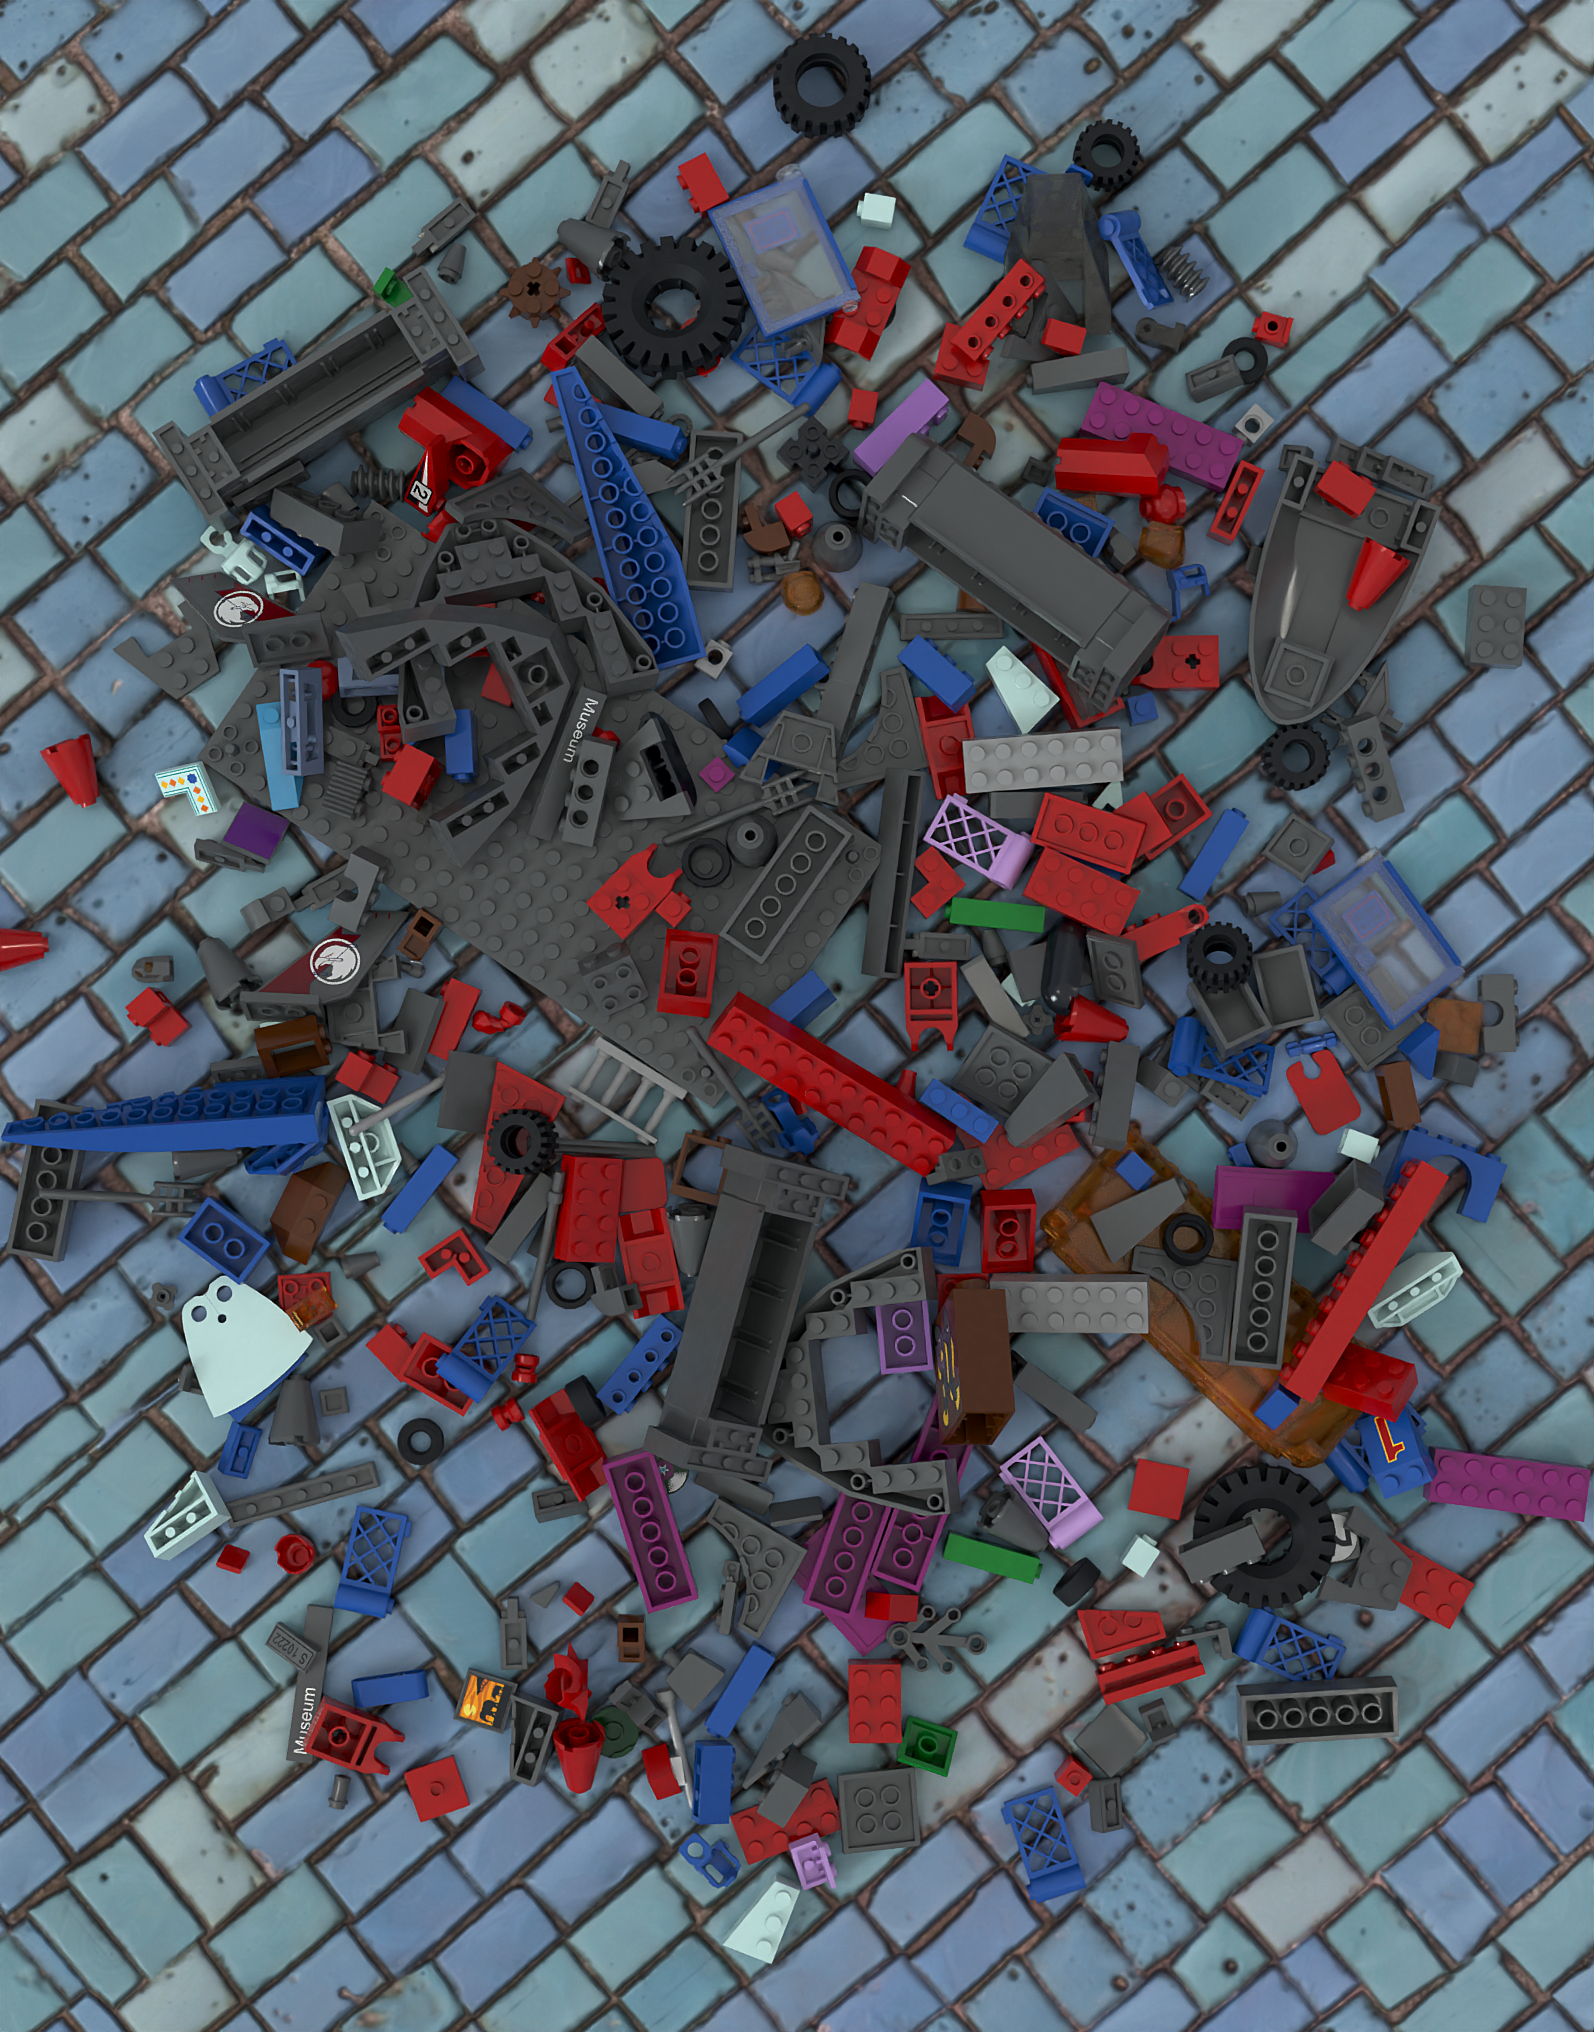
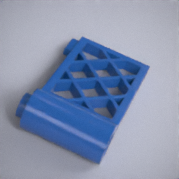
M1005 154L976 219L969 230L963 247L1007 267H1011L1012 263L1016 264L1023 253V250L1019 249L1040 201L1043 196H1049L1055 183L1051 181L1052 175ZM1009 164L1016 167L1020 176L1007 180L1004 173L1006 165ZM1036 176L1044 180L1040 188L1031 191L1026 179ZM1022 181L1026 193L1014 197L1009 185ZM1005 187L1009 199L997 203L993 193L996 189ZM1029 197L1032 205L1031 210L1020 213L1016 201ZM1012 203L1016 215L1003 219L999 207ZM995 209L999 221L992 224L981 220L985 212ZM1018 220L1022 228L1019 236L1008 232L1006 224Z
M1123 210L1103 215L1098 220L1097 232L1102 239L1112 241L1147 310L1166 306L1174 302L1138 232L1141 227V219L1138 213L1134 210Z
M756 323L731 355L730 359L792 405L794 409L804 402L809 403L811 410L803 415L809 419L817 413L843 379L840 375L841 369L832 362H829L828 365L820 362L818 368L810 353L806 350L799 353L801 355H794L789 359L786 357L777 358L776 346L791 339L782 333L777 336L781 340L775 341V337H773L772 341L757 343L756 335L760 328L758 323ZM773 346L774 359L760 361L758 348ZM755 349L756 362L745 363L739 356L744 350ZM807 359L814 364L809 372L798 373L797 360ZM793 361L795 374L780 376L778 363ZM775 364L777 377L765 378L761 375L760 366ZM795 379L796 388L789 396L781 390L780 381ZM777 381L778 387L774 385L772 382Z
M275 338L265 343L263 351L217 376L210 377L209 375H204L195 381L196 385L193 390L209 417L234 403L241 396L248 394L243 392L246 379L260 382L259 386L269 381L265 379L269 366L281 369L284 372L290 368L288 367L289 361L292 366L297 363L284 339L278 341ZM281 348L287 356L284 366L270 362L272 353ZM254 363L265 365L262 378L248 375L250 365ZM232 375L242 377L239 390L228 388L224 380ZM232 393H233V394H237V399H236V400H235V398L233 397Z
M1306 885L1268 919L1271 923L1268 928L1277 938L1282 935L1290 945L1298 944L1296 942L1297 932L1312 933L1311 947H1306L1307 951H1311L1309 957L1311 968L1322 980L1321 988L1329 996L1332 994L1339 996L1355 980L1338 956L1332 959L1334 951L1330 945L1329 948L1314 947L1315 933H1320V931L1315 929L1313 921L1312 929L1297 928L1298 914H1307L1305 910H1298V900L1305 893L1313 900V903L1319 899L1310 887ZM1295 903V909L1288 910ZM1326 909L1323 915H1326L1331 920L1333 929L1335 924L1340 930L1336 931L1337 934L1345 935L1351 942L1347 948L1352 955L1356 953L1360 955L1366 964L1362 969L1366 972L1376 963V959L1365 946L1359 944L1357 939L1330 909ZM1283 913L1294 914V927H1282L1276 919ZM1287 931L1293 932V938ZM1314 951L1329 952L1328 964L1322 969L1314 962Z
M1180 1017L1176 1020L1168 1068L1175 1075L1197 1074L1246 1089V1094L1261 1097L1262 1094L1266 1095L1268 1093L1275 1047L1258 1042L1242 1050L1244 1053L1236 1057L1234 1054L1229 1056V1060L1221 1064L1214 1055L1218 1051L1217 1047L1210 1049L1205 1042V1036H1210V1034L1199 1020L1193 1017ZM1255 1051L1267 1053L1266 1061L1259 1064L1252 1053ZM1208 1056L1215 1068L1209 1070L1200 1067L1201 1059ZM1246 1056L1254 1066V1068L1245 1071L1238 1061ZM1233 1064L1240 1075L1237 1077L1229 1076L1224 1068ZM1257 1071L1263 1079L1262 1085L1253 1083L1248 1075Z
M488 1295L479 1307L482 1313L452 1352L449 1355L443 1353L435 1364L439 1368L436 1371L438 1375L477 1404L482 1400L537 1326V1324L526 1319L522 1313L497 1295L493 1298ZM495 1304L504 1310L505 1318L493 1319L491 1309ZM520 1322L528 1329L524 1334L514 1335L512 1323ZM506 1323L509 1335L496 1336L494 1324ZM489 1325L491 1337L478 1338L477 1327ZM510 1340L512 1351L499 1354L497 1342ZM492 1342L494 1354L481 1355L479 1343ZM474 1344L476 1356L468 1357L460 1349L463 1345ZM495 1359L497 1370L493 1375L484 1369V1360Z
M1407 1402L1408 1411L1417 1421L1416 1427L1420 1436L1427 1432L1424 1429L1427 1423ZM1365 1412L1358 1414L1316 1452L1350 1493L1355 1491L1361 1493L1369 1485L1368 1480L1373 1474L1371 1467L1364 1461L1365 1447L1361 1435L1360 1446L1350 1445L1344 1438L1351 1430H1359L1358 1427H1355L1357 1425L1356 1421L1369 1415Z
M357 1505L341 1579L336 1592L334 1608L384 1619L387 1614L392 1615L395 1599H391V1592L403 1538H409L412 1522L408 1521L407 1515ZM362 1512L372 1514L377 1521L376 1525L366 1531L360 1524ZM377 1515L384 1516L386 1518L380 1521ZM390 1518L401 1520L399 1532L390 1537L383 1523ZM380 1526L387 1539L374 1546L367 1533ZM359 1528L362 1534L356 1537ZM364 1536L372 1549L359 1557L354 1549V1544L356 1540ZM398 1536L397 1543L395 1545L392 1539ZM389 1541L395 1552L391 1559L384 1562L377 1549ZM374 1551L382 1565L369 1572L361 1559ZM353 1553L356 1559L351 1562V1557ZM392 1561L391 1569L389 1570L387 1564ZM358 1562L366 1575L359 1580L347 1578L349 1567ZM384 1567L389 1575L387 1586L376 1584L371 1574ZM368 1577L371 1583L362 1580Z
M1270 1607L1251 1609L1232 1648L1233 1653L1293 1681L1311 1680L1309 1673L1322 1669L1325 1676L1323 1680L1333 1678L1347 1649L1342 1646L1343 1640L1331 1634H1328V1637L1325 1638L1273 1613L1275 1609L1270 1610ZM1282 1623L1289 1627L1291 1636L1278 1641L1276 1631L1279 1624ZM1294 1630L1299 1631L1301 1633L1295 1635ZM1305 1636L1311 1637L1314 1647L1301 1651L1297 1639ZM1293 1641L1297 1653L1284 1658L1280 1645ZM1327 1647L1337 1649L1332 1660L1323 1661L1320 1650ZM1277 1648L1280 1660L1272 1663L1263 1660L1267 1650ZM1316 1652L1320 1664L1306 1668L1303 1656ZM1299 1658L1303 1670L1294 1674L1290 1673L1286 1662Z
M1053 1786L1004 1802L1005 1808L1001 1809L1005 1825L1011 1823L1030 1884L1026 1885L1030 1900L1036 1899L1038 1904L1086 1888ZM1047 1794L1051 1795L1053 1801L1049 1813L1035 1807L1039 1797ZM1034 1799L1032 1805L1026 1802ZM1021 1803L1030 1808L1024 1821L1013 1816L1011 1806ZM1054 1809L1056 1810L1058 1818L1052 1815ZM1033 1810L1047 1816L1040 1830L1027 1823ZM1050 1818L1061 1825L1057 1838L1043 1832ZM1016 1822L1022 1824L1019 1831ZM1025 1827L1038 1833L1033 1846L1021 1840L1020 1836ZM1063 1834H1064L1066 1843L1060 1840ZM1041 1835L1055 1841L1049 1855L1036 1849ZM1058 1843L1069 1849L1070 1859L1059 1861L1052 1857ZM1024 1847L1030 1850L1028 1856L1026 1855ZM1033 1852L1047 1858L1043 1868L1034 1871L1031 1870L1029 1864ZM1050 1860L1055 1862V1864L1048 1866Z

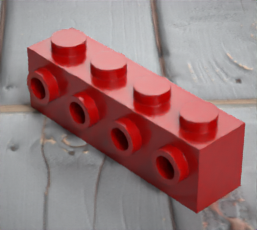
M1021 258L952 341L974 361H979L981 358L986 360L995 349L992 346L998 338L1003 340L1012 328L1009 326L1015 318L1021 319L1028 311V302L1033 297L1038 299L1047 287L1044 284L1047 279L1030 263Z

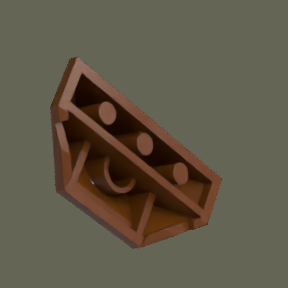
M328 1161L291 1175L270 1218V1223L283 1255L307 1266L351 1177L348 1170Z

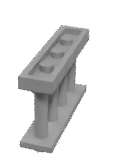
M599 1036L594 1046L599 1048L596 1052L598 1056L578 1088L572 1085L568 1086L566 1090L571 1092L569 1097L580 1104L586 1101L638 1133L635 1138L644 1144L649 1145L650 1142L656 1144L659 1139L652 1135L673 1100L676 1101L678 1098L683 1100L688 1091ZM614 1057L621 1062L619 1064L620 1069L600 1102L586 1095L605 1062L607 1060L610 1061ZM635 1070L643 1075L641 1078L642 1083L620 1116L608 1107L628 1074H632ZM657 1084L665 1089L663 1092L664 1097L644 1129H641L630 1122L650 1088H654Z

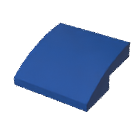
M744 726L722 748L735 767L738 768L743 764H748L764 738ZM769 760L762 783L767 781L782 764Z

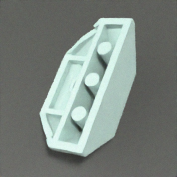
M353 1094L328 1101L327 1105L359 1201L385 1193L402 1161L389 1118L384 1119L356 1136L349 1134L351 1126L383 1108Z
M1453 1252L1417 1253L1395 1267L1367 1312L1373 1326L1376 1329L1403 1326L1446 1298L1455 1285L1457 1277H1460L1463 1273Z

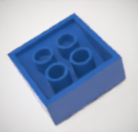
M1046 486L1033 510L1042 518L1045 524L1059 529L1066 539L1081 545L1085 553L1092 558L1098 557L1115 523L1114 520Z

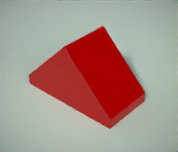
M1048 318L1041 344L1065 357L1080 355L1087 329Z
M867 1591L865 1618L917 1622L919 1596Z
M664 1742L641 1750L648 1783L657 1800L682 1793V1788L678 1784L670 1760L671 1755L667 1743Z

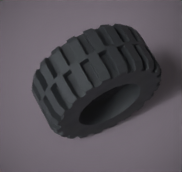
M825 32V37H818L817 33L809 34L808 40L800 37L795 40L794 47L789 45L784 50V56L779 57L776 63V71L773 74V97L777 112L781 113V119L785 124H791V130L797 134L800 131L804 132V137L812 139L813 135L820 136L819 140H827L828 135H833L834 138L841 137L842 131L850 132L855 128L856 122H861L865 110L868 109L872 85L870 68H867L865 56L859 55V48L854 43L849 46L847 39L839 36L837 40L832 38V33ZM815 67L832 68L844 77L847 86L846 93L834 105L827 107L811 105L799 95L798 81L806 71Z

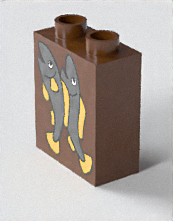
M969 1279L959 1282L956 1285L957 1289H952L932 1324L941 1445H993L1015 1413L1005 1289H988L987 1281Z

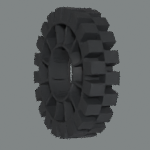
M673 236L660 237V246L654 247L652 240L640 244L642 253L638 255L630 250L622 257L624 266H614L609 274L612 283H605L602 294L605 303H601L604 324L620 356L623 355L625 362L635 370L640 366L643 374L654 378L657 372H661L664 380H676L677 372H683L685 379L697 376L696 368L703 366L708 371L717 365L715 357L720 355L725 359L733 350L730 342L732 340L738 342L742 333L740 322H745L746 311L739 278L734 267L731 268L729 260L721 251L716 254L714 246L704 241L697 246L695 239L687 236H682L680 243H675ZM685 289L694 293L695 299H700L701 307L700 310H697L698 316L690 325L677 331H669L667 329L665 331L655 327L653 320H648L649 309H652L651 304L654 299L667 290Z
M1256 1463V1466L1247 1467L1245 1465L1235 1468L1234 1472L1228 1475L1226 1473L1217 1479L1216 1484L1212 1488L1209 1487L1203 1495L1194 1516L1193 1540L1243 1520L1247 1513L1255 1509L1261 1512V1508L1275 1510L1278 1512L1277 1516L1280 1517L1282 1514L1288 1520L1292 1528L1288 1529V1533L1292 1534V1540L1288 1550L1284 1548V1554L1280 1558L1273 1561L1267 1559V1562H1255L1249 1565L1247 1562L1236 1565L1237 1570L1229 1574L1223 1575L1222 1572L1212 1575L1213 1580L1210 1581V1584L1219 1593L1223 1592L1227 1595V1599L1237 1604L1240 1602L1245 1603L1249 1608L1261 1609V1607H1270L1271 1610L1283 1608V1604L1289 1602L1293 1605L1303 1600V1596L1306 1593H1312L1320 1585V1580L1323 1576L1327 1575L1331 1567L1332 1556H1335L1336 1530L1331 1511L1318 1489L1308 1479L1299 1473L1292 1472L1289 1468L1280 1465L1277 1467L1269 1466V1463Z

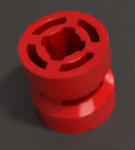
M516 1353L514 1356V1363L516 1365L512 1371L511 1380L536 1383L537 1373L535 1370L539 1365L540 1356Z
M514 1396L506 1400L504 1405H497L490 1409L495 1422L502 1432L510 1428L512 1423H519L526 1419L520 1404Z

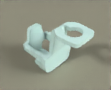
M210 525L200 537V541L213 553L222 554L226 557L225 561L220 565L223 567V570L229 575L232 573L242 584L248 585L257 580L264 572L268 561L261 552L254 548L255 544L245 538L239 544H236L231 533L226 531L223 535L224 541L227 544L224 547L221 545L214 546L210 543L209 536L213 531L217 530ZM251 550L264 562L260 565L255 563L248 556L249 551ZM236 567H241L250 575L247 581L234 571Z
M291 569L265 574V582L270 599L275 601V593L299 589L301 602L305 601L306 592L303 578L295 570ZM295 572L297 580L282 582L278 575Z

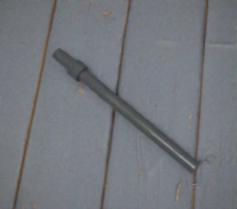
M561 1170L555 1171L552 1189L548 1191L547 1201L549 1204L525 1318L528 1320H535L558 1207L563 1201L564 1192L562 1188L566 1173Z

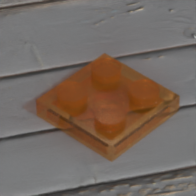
M1436 997L1430 1000L1427 1022L1440 1030L1437 1050L1477 1055L1483 1003Z

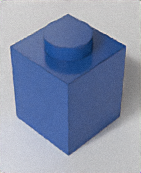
M1153 692L1127 698L1124 701L1130 727L1153 722L1159 718Z
M1128 1150L1111 1167L1135 1191L1147 1188L1153 1181L1151 1177L1155 1174L1132 1150Z

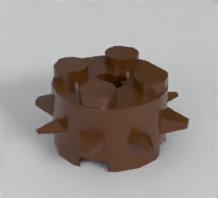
M533 257L532 262L518 269L511 266L509 270L512 276L508 287L499 290V294L509 298L513 308L509 317L512 319L520 315L524 319L529 320L533 328L538 327L540 320H547L551 316L560 319L561 315L558 311L561 304L560 301L571 295L570 290L559 285L557 278L562 269L557 267L551 270L545 265L539 264L537 257ZM539 289L540 294L537 296L533 294L531 296L530 291Z

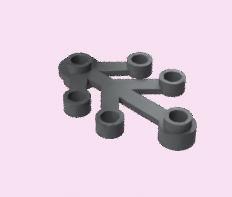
M922 1604L917 1614V1622L894 1623L886 1632V1639L889 1645L895 1649H903L913 1661L915 1669L919 1672L928 1670L930 1663L925 1655L918 1653L912 1643L923 1644L938 1662L939 1669L944 1674H951L955 1670V1663L951 1658L946 1657L937 1645L965 1647L973 1655H980L987 1649V1640L978 1632H973L968 1636L939 1634L951 1623H956L960 1620L961 1612L956 1606L947 1607L944 1616L924 1632H913L925 1620H932L936 1614L931 1604ZM925 1608L932 1609V1612L929 1616L923 1615V1610ZM950 1611H957V1616L949 1618L948 1614ZM897 1631L903 1632L901 1639L894 1638ZM974 1638L980 1640L977 1646L971 1645V1641ZM920 1659H924L926 1664L923 1667H918L917 1662ZM950 1662L951 1667L947 1670L943 1669V1664Z

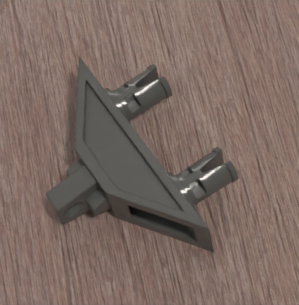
M772 272L769 285L775 294L761 300L768 314L782 308L789 317L833 299L835 295L824 299L816 298L814 293ZM830 315L795 328L799 337L781 344L782 351H787L786 358L789 359L807 350L819 368L823 354L825 321L830 318Z
M1385 660L1377 673L1371 674L1363 670L1354 681L1363 686L1366 692L1351 718L1369 711L1377 716L1381 732L1386 728L1396 734L1403 723L1392 717L1394 711L1389 709L1388 661ZM1327 708L1324 713L1331 719L1322 717L1319 722L1324 723L1337 732L1341 731L1339 722L1347 719ZM1340 737L1331 751L1343 746Z

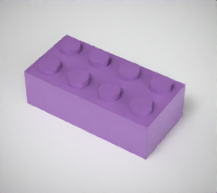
M927 378L853 451V462L862 471L874 478L912 432H920L924 436L929 435L928 431L933 424L938 426L948 416L946 413L949 411V399Z
M927 1301L876 1306L875 1315L881 1374L934 1370Z

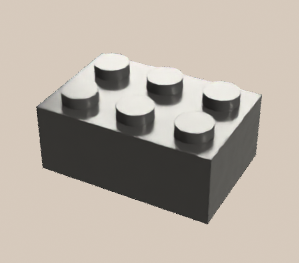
M1474 585L1468 590L1464 666L1514 670L1522 666L1527 588Z
M1305 942L1253 954L1252 963L1264 1013L1273 1027L1272 1031L1319 1021L1323 1018Z
M1193 981L1188 984L1187 995L1223 1059L1270 1037L1273 1027L1247 981L1244 985L1240 983L1239 989L1234 991L1233 988H1230L1229 993L1223 994V990H1218V994L1212 993V989H1208L1206 992L1202 990L1201 984L1196 986Z
M1355 1158L1308 1210L1310 1241L1334 1255L1347 1248L1354 1235L1358 1231H1362L1366 1227L1368 1220L1375 1213H1379L1384 1206L1381 1173Z
M1251 1516L1178 1546L1179 1556L1191 1583L1198 1582L1199 1585L1213 1580L1212 1575L1219 1572L1226 1575L1237 1570L1236 1565L1247 1562L1249 1565L1262 1559L1261 1555L1265 1554L1264 1545Z

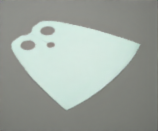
M228 1276L217 1278L209 1285L208 1291L203 1296H194L184 1305L182 1310L183 1329L191 1362L214 1418L234 1410L265 1390L300 1358L313 1340L299 1324L276 1304L245 1283L238 1285ZM226 1285L231 1288L232 1297L230 1300L222 1302L217 1298V1290L221 1286ZM201 1305L206 1308L207 1316L203 1321L196 1322L192 1319L191 1312L194 1307ZM221 1314L226 1315L224 1323L218 1321V1316Z

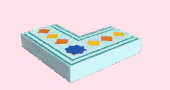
M202 761L159 770L155 773L164 797L187 793L196 816L217 812L222 808Z

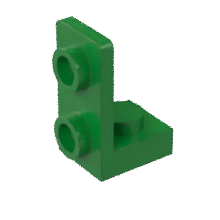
M385 267L372 288L378 298L394 308L412 298L406 284L399 280L395 272Z

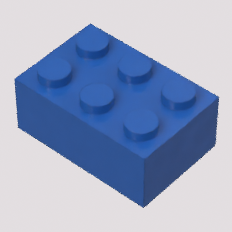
M214 1195L206 1198L177 1237L179 1241L238 1285H242L248 1280L276 1242Z

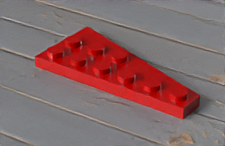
M497 1061L495 1082L470 1223L492 1235L496 1232L525 1175L504 1172L501 1170V1166H496L493 1163L495 1157L489 1156L488 1151L491 1150V1146H487V1140H491L488 1131L489 1129H494L493 1121L500 1120L499 1115L508 1113V1110L529 1109L540 1111L541 1114L549 1117L548 1122H554L567 1098L500 1061ZM525 1127L520 1129L515 1138L516 1150L522 1157L528 1153L527 1139L531 1137Z

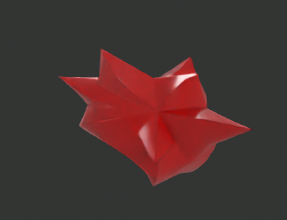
M569 1640L567 1656L553 1653L555 1668L547 1675L549 1679L543 1686L546 1691V1698L551 1703L573 1710L584 1722L588 1699L592 1696V1692L587 1688L588 1659H578Z

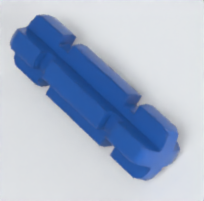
M1334 1032L1324 1033L1323 1037L1320 1035L1299 1040V1043L1296 1041L1287 1043L1286 1051L1291 1058L1300 1056L1299 1053L1301 1052L1303 1055L1323 1050L1325 1046L1326 1048L1335 1047L1337 1045V1038Z

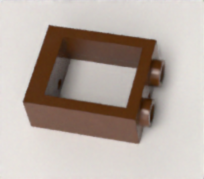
M316 1015L254 1029L257 1051L269 1079L330 1065L328 1054L333 1053L329 1038L327 1039L324 1024L318 1023ZM313 1040L315 1042V1045L278 1054L274 1052L276 1049Z
M1409 1060L1376 1065L1374 1071L1386 1127H1394L1395 1131L1414 1129L1415 1123H1420L1422 1120Z
M692 1129V1133L686 1132L670 1194L718 1206L728 1169L723 1168L717 1194L681 1185L680 1180L691 1141L724 1150L725 1144H732V1139L717 1136V1140L706 1138V1132Z

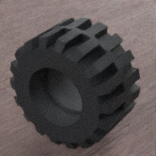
M1107 119L1104 124L1102 120H1098L1094 126L1092 124L1088 125L1085 132L1082 131L1079 135L1073 153L1072 161H1074V164L1093 174L1092 180L1086 187L1089 188L1090 185L1095 186L1094 191L1098 192L1100 188H1105V192H1111L1113 187L1117 190L1121 188L1123 183L1126 185L1131 176H1133L1139 161L1140 146L1136 145L1138 141L1136 135L1131 136L1132 130L1129 127L1126 129L1122 128L1123 123L1118 121L1117 125L1112 124L1113 119ZM1102 144L1110 145L1119 152L1121 161L1113 167H1102L1092 158V149ZM1078 173V175H1077L1078 179H1079V178H1084L1083 175H1081V174Z
M1302 724L1285 726L1271 735L1268 742L1264 745V753L1261 755V760L1264 761L1262 768L1263 771L1267 772L1268 775L1266 777L1269 781L1273 780L1275 782L1274 785L1278 788L1281 786L1287 791L1307 789L1320 781L1321 777L1326 774V768L1330 765V760H1328V756L1331 755L1330 749L1327 750V740H1323L1320 737L1322 734L1319 731H1313V727L1309 725L1305 727ZM1298 743L1306 748L1310 757L1309 766L1306 770L1296 773L1285 767L1282 761V751L1286 745Z
M1221 921L1215 922L1213 926L1210 923L1205 924L1204 929L1199 927L1195 931V935H1191L1189 944H1187L1186 964L1188 975L1190 978H1193V983L1196 986L1201 984L1202 990L1206 992L1208 989H1212L1214 994H1218V990H1223V994L1229 993L1230 988H1233L1235 991L1239 989L1240 983L1244 985L1247 981V976L1251 974L1253 946L1252 942H1249L1247 933L1242 934V929L1238 926L1232 928V923L1227 922L1226 925H1221ZM1223 951L1230 954L1233 959L1225 964H1215L1207 960L1206 956L1212 952Z
M511 1109L508 1110V1113L500 1114V1120L493 1121L494 1129H489L488 1135L491 1136V1140H487V1146H491V1150L488 1153L490 1157H495L493 1163L496 1166H501L502 1171L510 1172V1174L532 1175L533 1173L542 1172L543 1168H548L551 1165L549 1160L556 1158L557 1154L554 1153V1150L559 1149V1143H556L555 1138H559V1134L553 1131L556 1126L554 1122H548L549 1117L547 1115L541 1114L537 1110ZM525 1127L531 1136V1147L528 1153L522 1157L516 1150L515 1138L520 1129Z

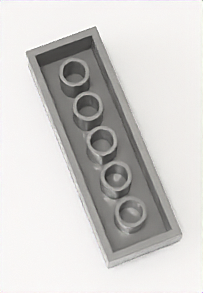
M1118 726L962 738L966 793L1124 781L1121 733Z
M993 1274L990 1280V1289H1005L1009 1332L1149 1333V1274Z

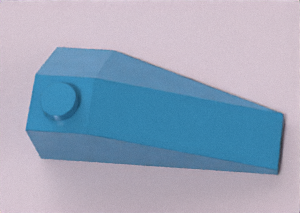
M281 701L257 704L256 710L272 811L298 808L304 776L283 774ZM297 742L290 743L291 759L297 757V751L292 750V746L297 745Z

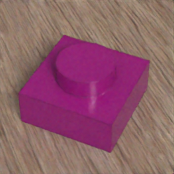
M718 756L699 773V776L716 794L736 776Z

